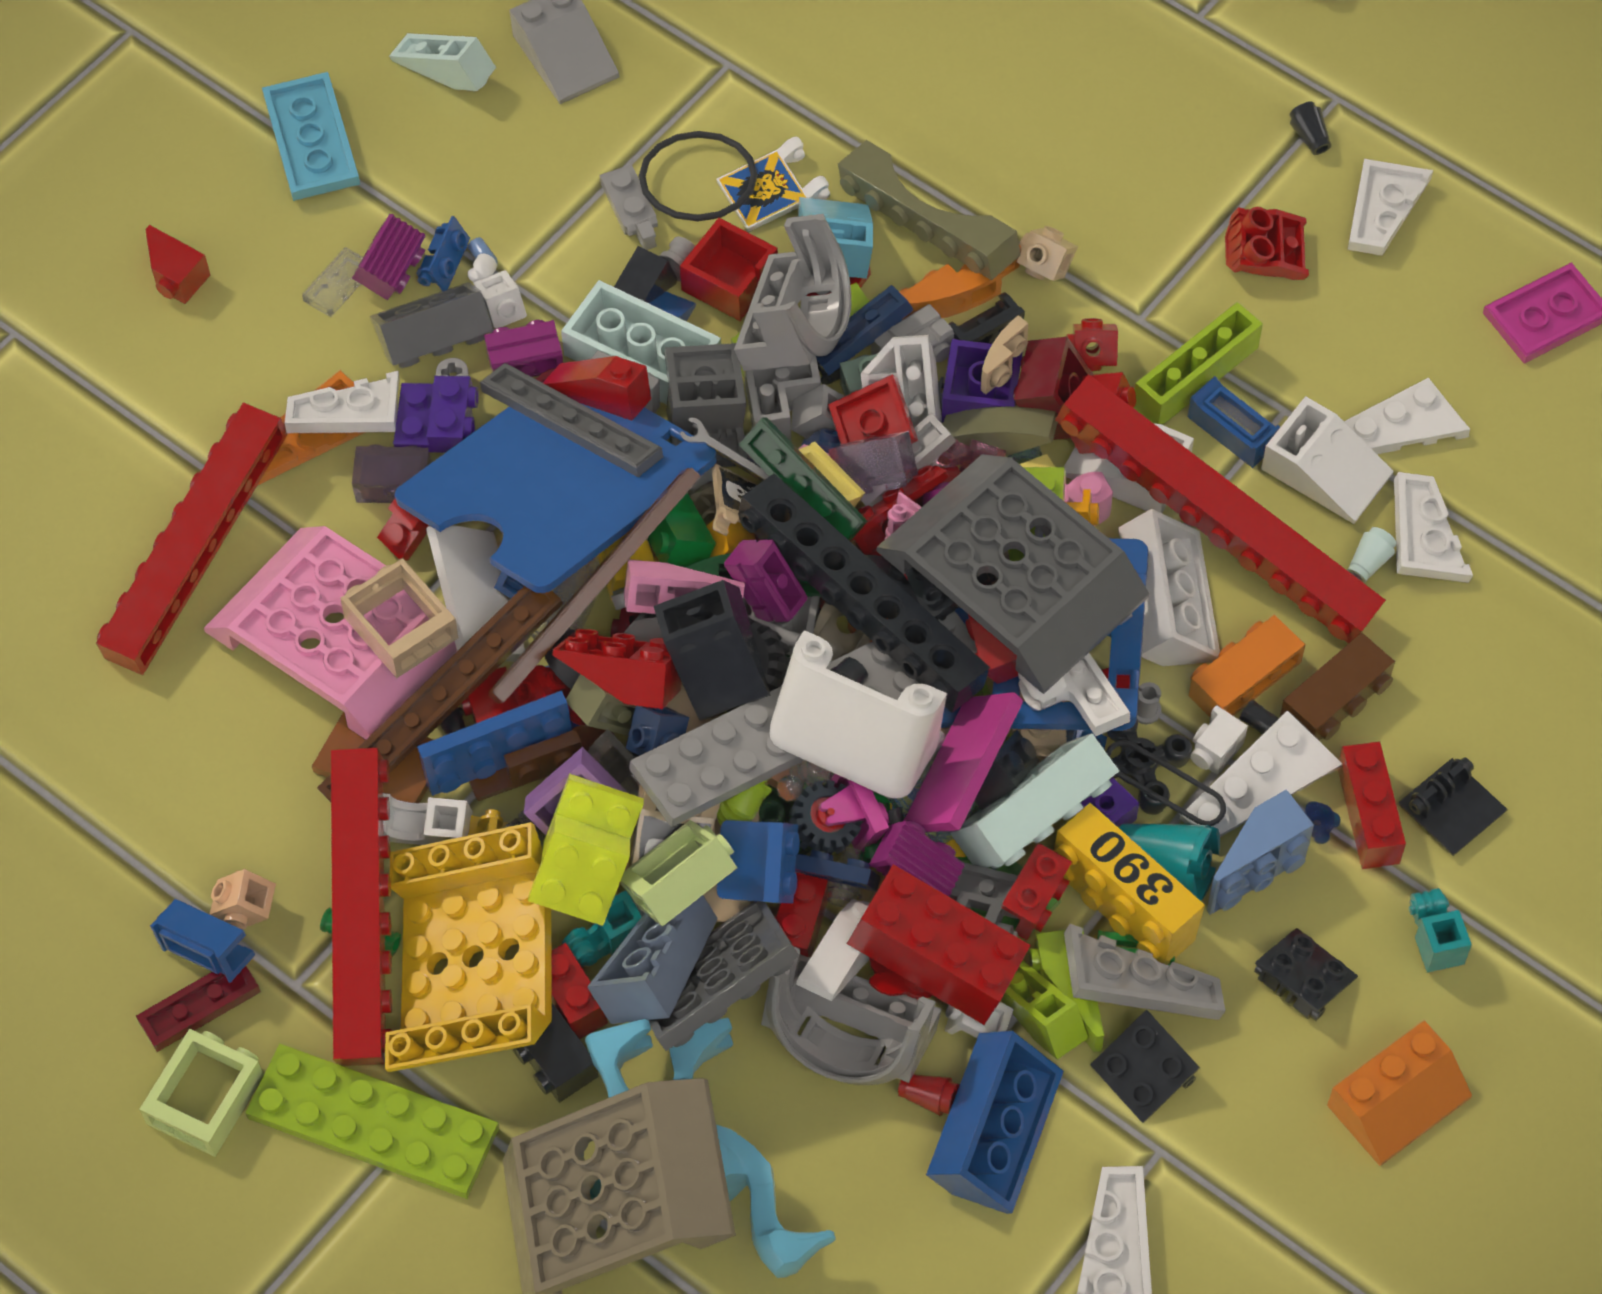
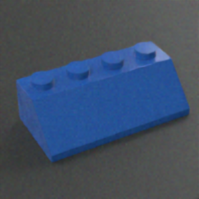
M1014 1031L979 1033L926 1176L952 1195L1006 1214H1012L1064 1071Z

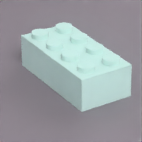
M600 280L597 281L561 330L564 355L575 361L591 359L599 350L609 356H618L647 366V372L660 380V402L666 405L669 385L665 363V347L721 344L720 337Z
M1092 733L1064 743L1038 763L1016 789L983 810H978L964 821L960 830L952 831L950 834L973 865L984 868L991 867L993 870L998 869L1004 864L1010 866L1026 854L1023 847L1033 841L1039 843L1055 831L1052 824L1062 818L1064 821L1068 820L1082 810L1083 806L1080 802L1090 796L1095 798L1111 787L1112 784L1109 779L1118 773L1119 770Z

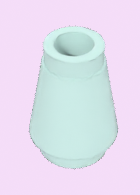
M1372 527L1369 532H1364L1347 571L1365 583L1368 578L1395 554L1394 547L1397 542L1394 537L1378 527Z

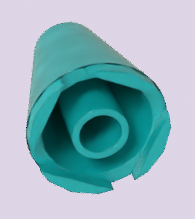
M1121 824L1120 830L1200 901L1204 899L1216 871V867L1211 866L1212 854L1219 855L1220 833L1218 828L1211 827L1210 825Z

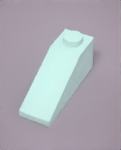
M407 33L389 55L393 62L456 90L478 91L487 83L489 76L496 69V66L477 37Z

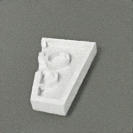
M399 372L386 373L387 379L370 383L367 378L354 381V387L336 391L328 387L288 397L285 416L286 433L395 432L400 382Z
M1429 378L1344 421L1376 454L1397 451L1404 445L1422 442L1423 445L1435 444L1438 439L1455 436L1456 440L1467 438L1470 433V428Z
M1398 472L1394 479L1397 574L1469 583L1473 573L1469 564L1465 565L1460 553L1461 543L1458 536L1452 533L1447 520L1449 513L1433 476Z

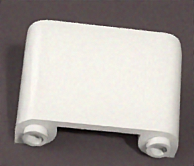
M804 630L793 649L771 720L769 732L771 741L775 746L881 795L890 798L907 796L913 790L937 748L947 693L929 685L913 684L905 688L898 700L828 670L833 656L832 647L823 638Z

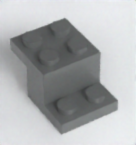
M736 343L665 347V363L669 385L666 408L668 421L695 436L698 433V429L692 426L694 423H691L689 418H697L702 422L711 438L747 459V453L739 446V443L745 438L743 424L746 398L741 365L734 351ZM670 436L671 444L677 446L682 442ZM716 453L717 465L721 467L736 466Z

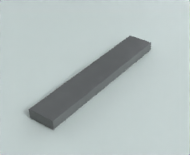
M506 363L480 381L483 393L636 477H640L663 458L662 447Z

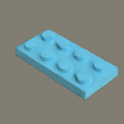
M325 72L262 87L293 201L360 185L359 175L329 73Z

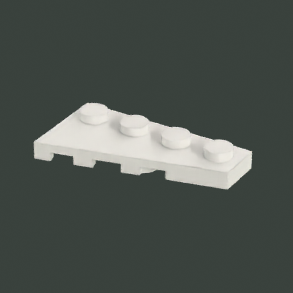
M1143 1166L1102 1167L1077 1294H1152Z

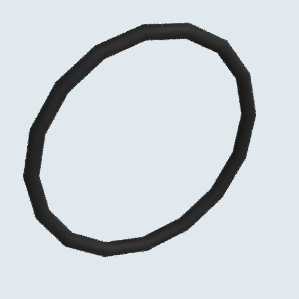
M693 131L676 134L656 144L643 159L639 181L643 195L655 209L675 219L699 222L717 219L718 217L721 218L739 209L753 194L758 174L753 157L739 142L719 133ZM693 138L719 140L737 149L747 160L751 176L747 190L730 206L717 212L698 215L683 213L660 204L649 191L646 173L650 161L661 149L677 141Z

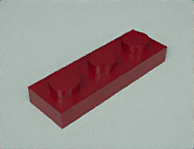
M247 966L241 970L231 983L228 982L225 974L211 972L136 1015V1018L156 1052H159L183 1038L189 1029L197 1030L259 994L261 990Z

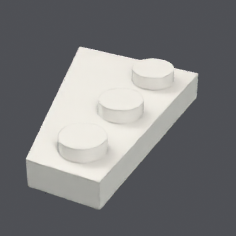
M1364 159L1347 250L1382 256L1430 182L1433 170Z

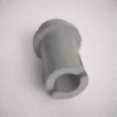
M1146 682L1139 686L1137 719L1141 724H1152L1161 715L1162 709L1159 703L1161 690L1154 683Z

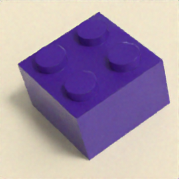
M952 339L942 396V423H944L946 415L965 410L986 407H1016L1013 392L1018 384L1023 352L1019 356L1013 357L1010 379L1003 386H996L985 394L981 391L982 368L992 344Z

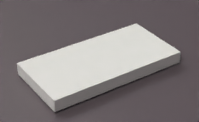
M455 525L439 532L428 526L426 530L445 605L456 618L458 639L455 640V645L458 651L511 598L494 588L501 573L499 569L490 563V557L498 550L494 532ZM522 644L506 661L515 662L524 652V645Z

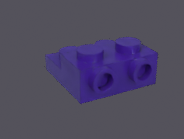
M434 376L433 384L401 383L393 441L395 452L446 453L475 432V419L471 416L472 408H478L479 390L478 387L472 385L470 376Z

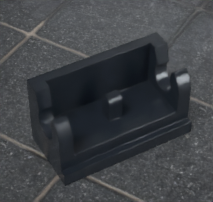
M1003 292L998 295L1000 300L990 309L959 326L954 322L948 324L953 329L954 339L993 344L1001 331L1015 317L1019 315L1024 319L1025 311L1016 304L1009 294Z

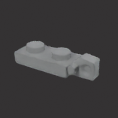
M632 164L601 174V186L624 234H628V236L636 234L642 248L646 250L657 247L655 242L656 234L653 229L658 227L657 216L651 203L642 193L639 178Z

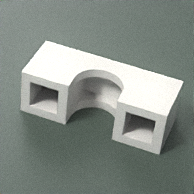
M383 793V797H389L390 820L383 821L384 835H389L390 842L426 845L468 836L473 811L467 801L428 797V803H409L396 800L390 794Z

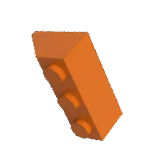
M1424 1020L1334 1086L1327 1106L1377 1164L1381 1166L1471 1099L1472 1094L1452 1050Z

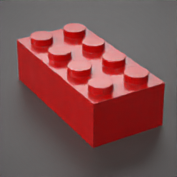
M894 864L846 943L983 1025L986 1024L1000 1003L1031 946Z

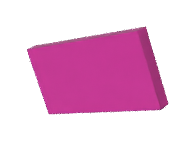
M1015 692L975 696L961 706L904 821H914L922 825L926 832L956 831L961 829L1022 705V698Z

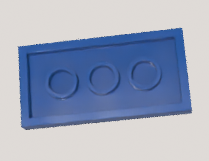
M561 690L417 746L426 783L431 795L433 796L441 792H452L460 785L476 778L484 779L490 777L497 770L506 767L504 755L572 731L568 704Z

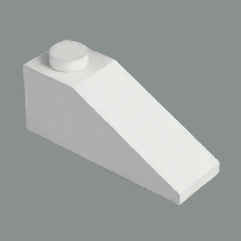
M852 899L840 911L798 977L796 985L832 1001L868 962V956L846 943L870 903Z

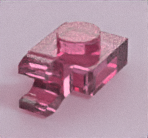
M974 439L971 440L969 446L956 440L952 446L938 457L937 463L946 468L960 465L959 471L961 473L982 454L1005 457L1006 450Z

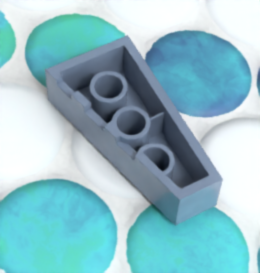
M703 895L663 927L645 913L587 988L611 1024L670 1017L718 919Z

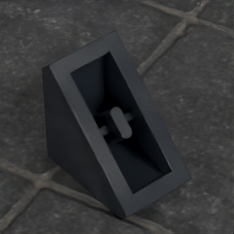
M637 246L614 287L646 303H650L676 285L678 278L668 260Z

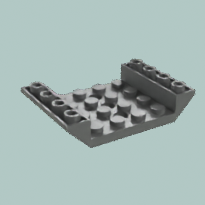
M982 454L877 546V552L900 572L905 574L914 567L1016 654L1015 670L1043 694L1149 598L1148 590L1125 552L1011 457ZM1042 525L1047 527L1051 533L1046 537L1040 538L1034 536L1030 529L1034 526ZM1010 549H1017L1025 557L1020 561L1014 562L1006 559L1004 553ZM983 573H991L997 577L998 581L993 585L987 586L979 583L977 577Z

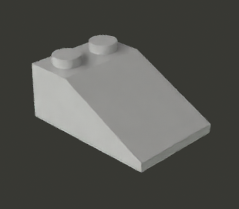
M530 0L509 10L513 37L559 104L619 78V72L581 0Z

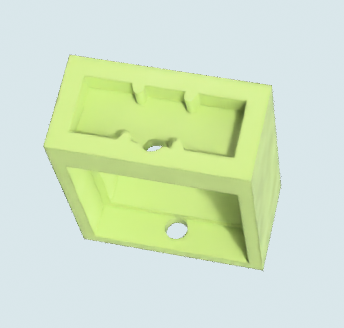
M689 820L626 869L620 883L636 906L663 927L737 869V866L730 857L734 851L727 840L721 834L716 836L708 825L702 828L692 820Z
M189 1029L139 1110L147 1125L216 1157L264 1076L258 1062L259 1059L245 1048L238 1047L237 1050H234L224 1045V1041L211 1032L204 1031L200 1034ZM197 1052H201L241 1071L209 1124L166 1105Z

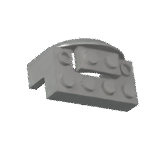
M824 214L786 219L784 227L795 252L771 254L767 258L734 348L743 371L809 365L813 355L826 356L831 353L846 330L851 312L849 273L842 250ZM812 292L819 294L818 296H806Z
M794 947L800 956L794 960L792 967L781 975H773L769 978L761 1025L771 1028L780 1043L798 1061L827 1078L854 1085H878L890 1082L896 1078L909 1083L937 1031L941 1008L935 1007V1001L925 997L917 1000L907 995L888 996L876 991L868 983V980L858 976H854L840 993L830 1001L796 985L798 977L810 958L801 955L800 949ZM811 1016L805 1029L799 1036L797 1032L806 1017ZM820 1016H825L832 1021L861 1030L868 1035L876 1036L878 1039H867L848 1034L832 1026Z

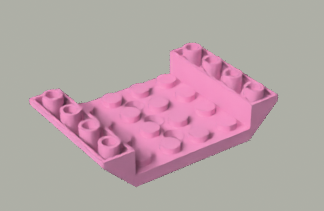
M326 526L300 528L204 627V631L232 651L242 643L344 711L348 728L364 739L373 734L457 652L455 641H453L408 672L396 678L345 618L338 623L327 622L325 618L329 614L337 612L343 614L340 598L351 587L363 584L374 577L386 565ZM404 589L363 615L388 645H391L429 620ZM316 638L320 641V644L313 649H305L300 646L306 639Z

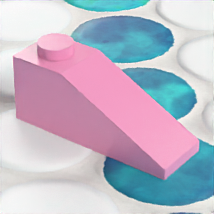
M628 560L624 600L627 612L656 614L654 610L655 605L721 580L739 587L742 598L745 585L743 582L668 563Z

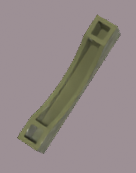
M868 140L838 163L841 178L840 185L848 195L858 197L866 202L874 211L879 210L890 217L898 226H904L916 233L922 241H929L940 248L948 257L958 259L966 264L972 272L980 273L993 280L1021 256L1016 230L991 215L971 216L954 214L920 201L898 179L893 168L891 154Z

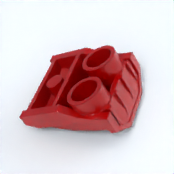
M1258 206L1251 209L1238 207L1231 215L1225 234L1226 266L1236 273L1243 271L1262 276L1305 280L1309 276V269H1306L1304 226L1307 224L1306 218L1278 209L1266 210Z

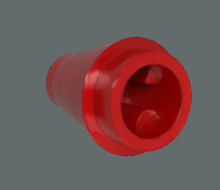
M913 1074L909 1083L900 1080L898 1096L942 1116L944 1113L949 1114L960 1084L952 1082L951 1077Z

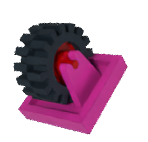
M834 774L825 785H822V781H818L812 787L810 785L806 787L795 800L789 812V815L792 817L788 823L798 824V834L802 840L799 846L803 850L809 846L812 850L822 851L831 855L833 852H836V854L842 852L850 844H852L856 855H859L865 851V847L877 843L889 828V817L886 808L881 802H877L873 791L837 774Z

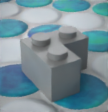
M813 355L809 365L744 371L752 428L762 417H767L791 441V418L789 411L793 410V400L821 385L815 355Z

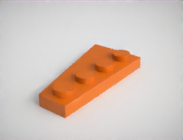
M340 370L316 390L331 387L337 391L354 387V382ZM286 413L282 417H280L282 419L284 427ZM365 432L287 433L286 439L258 485Z

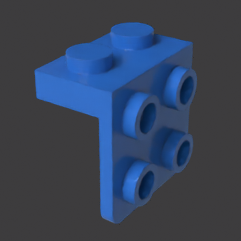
M724 821L721 825L720 834L727 840L734 851L730 857L737 866V869L717 884V895L722 899L793 903L794 894L797 889V875L795 873L796 855L800 845L798 824Z

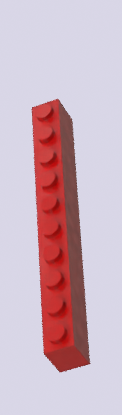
M1089 374L1063 404L1055 421L1061 424L1062 429L1066 433L1078 437L1090 446V449L1096 456L1107 459L1115 465L1125 478L1130 481H1136L1149 491L1155 501L1166 504L1178 513L1184 523L1189 526H1195L1208 536L1213 545L1220 549H1225L1237 558L1243 568L1255 572L1266 580L1272 590L1287 596L1298 605L1305 615L1314 617L1325 625L1329 632L1337 639L1344 640L1349 644L1364 630L1386 601V599Z

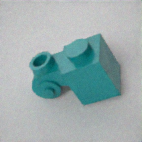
M1440 888L1431 889L1430 892L1423 891L1421 894L1419 892L1412 893L1409 902V913L1413 915L1418 926L1415 940L1427 973L1464 965L1472 944L1460 910L1447 912L1449 901Z
M625 890L614 896L603 926L594 923L588 930L584 927L574 928L563 939L562 944L566 943L581 967L591 966L598 959L608 954L612 956L642 918V915Z

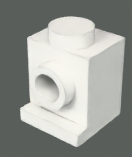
M1216 705L1211 712L1209 725L1204 723L1193 738L1195 749L1191 753V760L1198 767L1205 770L1209 769L1218 775L1244 744L1248 725Z

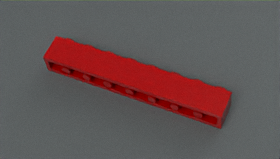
M244 402L237 413H233L229 417L226 431L220 441L215 442L210 448L208 460L201 472H197L193 476L190 490L184 500L178 502L174 507L171 521L165 531L157 535L153 544V550L148 559L138 566L135 580L131 587L119 597L116 611L109 623H105L100 628L96 645L104 659L142 676L144 675L286 439V429L280 417Z
M378 748L331 750L333 1060L341 1066L385 1064L386 1032L392 1031V1029H386V1013H392L391 989L385 990V974L392 973V956L390 950L385 951V936L391 935L392 925L390 912H385L384 897L391 896V879L389 873H384V859L390 858L391 847L389 835H384L383 821L390 820L389 797H383V783H389L390 770L388 759H383Z

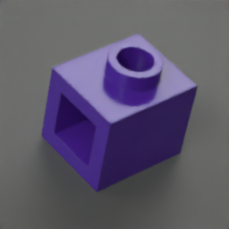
M1113 777L1109 780L1112 785L1106 791L1095 798L1090 796L1081 802L1083 808L1091 803L1118 828L1121 824H1132L1137 820L1139 802Z

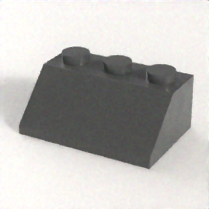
M470 282L370 316L388 361L393 366L399 364L400 368L412 366L420 362L419 357L432 353L433 356L449 353L453 350L452 345L466 341L467 345L485 340V334L494 331L482 292Z

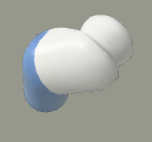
M482 238L473 239L469 243L468 249L476 260L473 263L474 267L468 271V277L474 283L493 275L498 266V261Z

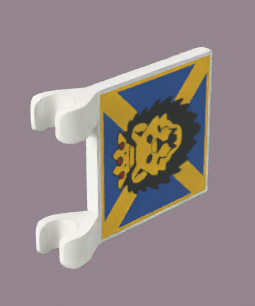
M799 137L788 139L777 150L754 161L758 176L753 194L739 209L735 210L748 232L799 208V197L823 200L829 198V183L825 177L818 176L802 189L786 164L798 162L805 157V152L802 149L803 143ZM748 164L717 178V183L730 204L735 203L747 190L751 176Z

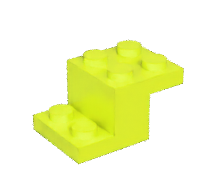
M569 773L543 842L542 861L529 892L528 901L603 926L630 858V839L643 808L644 798Z

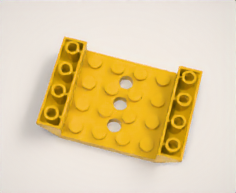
M532 822L391 852V889L403 898L401 1029L386 1032L385 1070L387 1072L534 1045L551 1023V909L528 901L529 892L542 861L543 851L535 825ZM519 944V952L514 958L505 960L508 948ZM483 951V959L477 966L470 967L469 963L472 956L477 952ZM448 958L447 967L443 969L442 973L434 975L436 964L440 960Z

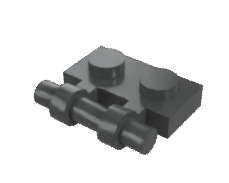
M964 863L965 867L962 869V873L958 877L959 880L955 883V887L952 889L949 897L969 909L975 908L987 911L985 917L987 920L1014 934V926L1001 923L1004 916L1015 919L1019 918L1002 909L1001 905L1018 876Z

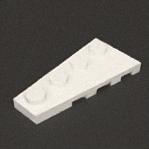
M1286 711L1210 786L1211 789L1223 797L1226 803L1224 818L1218 824L1211 827L1218 828L1221 837L1246 823L1253 809L1286 789L1291 795L1301 791L1321 777L1341 768L1343 764L1292 714ZM1203 792L1186 809L1189 813L1205 821L1215 819L1221 810L1218 800L1207 792ZM1183 815L1179 817L1186 825H1199Z

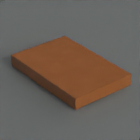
M345 712L342 713L312 764L314 773L328 777L331 774V750L357 749L366 740L348 728ZM426 737L419 745L425 744L434 739ZM417 747L390 773L389 783H383V793L390 794L394 799L404 802H421L428 790V785Z

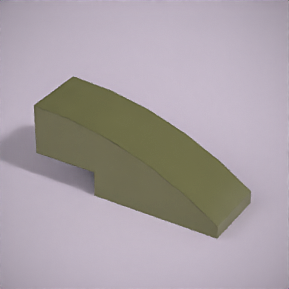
M1011 406L978 408L946 415L943 426L951 433L956 442L946 451L954 460L984 451L987 455L1004 457L1051 443L1058 423L1055 421L1058 414L1056 411Z

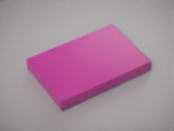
M1571 262L1486 305L1483 314L1525 364L1601 325L1602 298Z

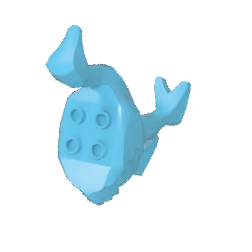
M729 1018L719 1019L714 1023H705L694 1031L693 1037L687 1043L680 1047L673 1046L669 1049L674 1070L673 1080L693 1079L695 1071L704 1062L734 1045L729 1034L732 1030ZM643 1019L593 1032L586 1036L587 1048L594 1066L603 1079L608 1092V1098L629 1090L621 1073L623 1063L653 1047L652 1038L650 1035H647L651 1030L649 1020ZM716 1125L730 1201L746 1186L750 1189L752 1241L761 1261L777 1278H786L798 1273L813 1255L836 1240L834 1231L793 1232L784 1229L779 1223L776 1214L773 1167L754 1145L733 1130ZM600 1179L595 1181L590 1190L591 1199L596 1198L600 1193Z

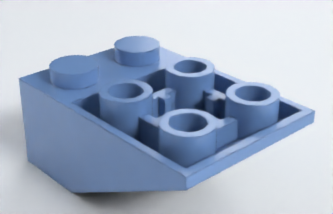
M1287 789L1253 809L1213 878L1207 912L1210 915L1219 909L1223 911L1231 909L1240 902L1243 895L1252 890L1259 892L1265 889L1277 875L1284 871L1292 873L1304 864L1314 824Z

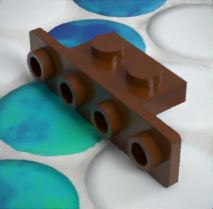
M580 725L572 728V731L504 755L505 768L497 770L490 777L471 780L469 784L476 800L482 801L550 776L582 747L594 759L618 751V742L611 731Z

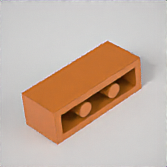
M1275 614L1264 623L1258 621L1251 626L1242 640L1238 643H1229L1221 650L1216 660L1209 665L1207 663L1200 665L1192 673L1188 696L1210 718L1211 712L1216 705L1233 716L1252 699L1257 698L1302 663L1306 644Z

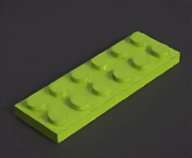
M280 1043L245 1113L249 1120L468 1199L499 1130V1124L496 1121Z

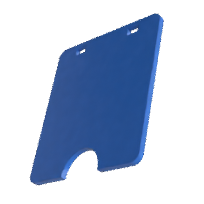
M584 405L662 447L663 458L640 477H636L524 414L508 407L399 486L395 491V498L399 507L439 532L452 525L467 521H483L493 524L503 533V540L498 550L490 557L491 565L530 590L537 593H546L556 588L625 535L682 470L692 467L699 475H703L716 464L717 457L715 449L706 445V443H689L685 441L680 434L681 431L687 436L692 437L693 435L645 407L631 421ZM673 436L682 442L675 446L666 440Z

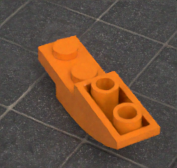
M1018 258L993 280L980 273L972 272L966 264L961 267L959 272H956L949 264H946L939 270L930 271L920 282L911 288H904L899 291L913 308V311L902 320L928 304L940 314L942 319L986 303L1001 294L1002 278L1020 267V264L1017 263Z

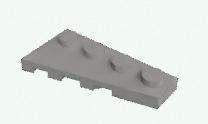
M1069 924L1065 930L1064 937L1074 998L1219 1020L1224 1014L1225 1006L1219 978L1176 962H1172L1170 966L1165 965L1153 958L1151 953L1140 949L1136 953L1117 947L1116 940L1102 935L1099 939L1082 934L1083 928Z

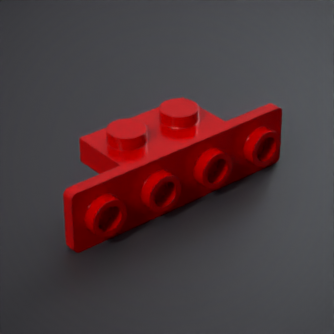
M931 465L925 466L916 471L912 476L913 480L904 486L898 485L887 490L882 495L883 499L872 507L867 505L858 509L868 522L851 541H854L857 548L863 554L882 556L877 552V546L885 540L889 520L887 517L888 511L893 505L897 504L898 493L902 492L919 505L917 498L949 478L945 469L937 465L933 467Z

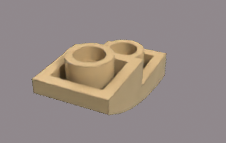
M1019 315L1001 331L988 351L982 368L981 391L985 394L996 386H1003L1010 379L1013 357L1019 356L1028 344V323Z

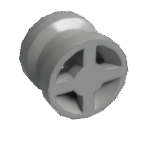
M680 236L675 237L671 241L668 251H663L659 255L669 261L678 278L677 281H681L680 265L695 247L691 241Z

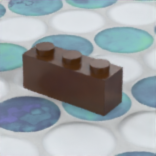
M1360 633L1283 700L1280 717L1288 711L1319 741L1322 738L1329 740L1339 730L1341 722L1347 716L1352 718L1357 716L1366 706L1369 697L1374 693L1377 695L1382 694L1393 681L1391 675L1395 661L1364 633Z

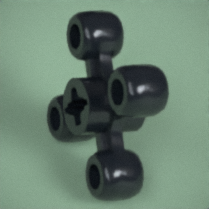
M1138 719L1130 729L1107 731V735L1114 742L1118 740L1133 742L1176 768L1185 766L1191 757L1192 744L1184 735L1173 734L1167 737L1163 744L1155 746L1148 739L1138 738ZM1120 746V754L1110 758L1118 770L1169 800L1170 792L1168 787L1163 782L1158 781L1155 776V770L1161 765L1128 746ZM1139 790L1137 799L1139 807L1146 814L1157 815L1167 807L1165 804Z

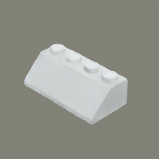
M1150 509L1118 527L1120 539H1139L1148 547L1146 589L1149 592V598L1145 600L1141 657L1161 666L1208 663L1216 660L1220 649L1200 532L1154 509Z

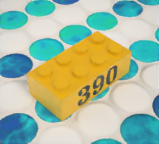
M1089 803L1057 831L1054 852L1072 861L1064 878L1070 880L1069 885L1081 895L1083 902L1090 909L1098 910L1109 920V924L1115 932L1121 936L1130 934L1139 942L1137 944L1138 949L1153 954V958L1165 965H1168L1174 956L1177 958L1196 940L1205 904L1095 806Z

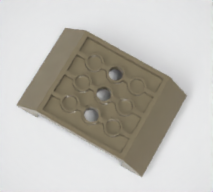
M705 1078L646 1082L513 1137L503 1158L522 1294H562V1290L680 1243L703 1249L736 1236L709 1083ZM594 1141L595 1151L591 1158L585 1161L584 1151L588 1144ZM600 1179V1193L596 1198L591 1199L590 1190L595 1181ZM606 1218L608 1222L607 1231L603 1237L598 1239L596 1229L600 1225L601 1220Z

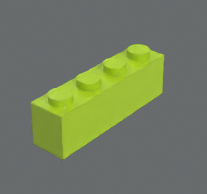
M1236 302L1135 383L1136 405L1134 409L1152 423L1164 425L1190 404V398L1214 376L1218 380L1259 348L1263 323Z

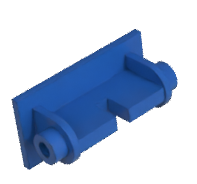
M451 216L448 223H443L435 230V235L428 248L430 254L434 255H425L420 268L416 272L418 276L417 281L423 286L437 283L442 291L447 290L456 273L470 237L455 216Z

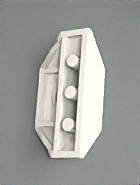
M929 335L892 337L861 372L862 388L893 374L898 379L913 426H917L931 413L942 424L937 366ZM942 454L929 465L932 467L937 465L942 468Z

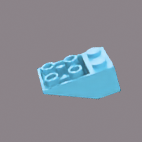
M799 197L798 217L824 214L844 255L849 277L867 279L873 249V221L869 206L867 204Z

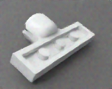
M1090 653L1080 660L1045 694L1041 693L1018 673L1019 679H1021L1019 682L1020 691L1032 710L1041 711L1062 701H1070L1078 709L1095 736L1130 722L1129 710Z

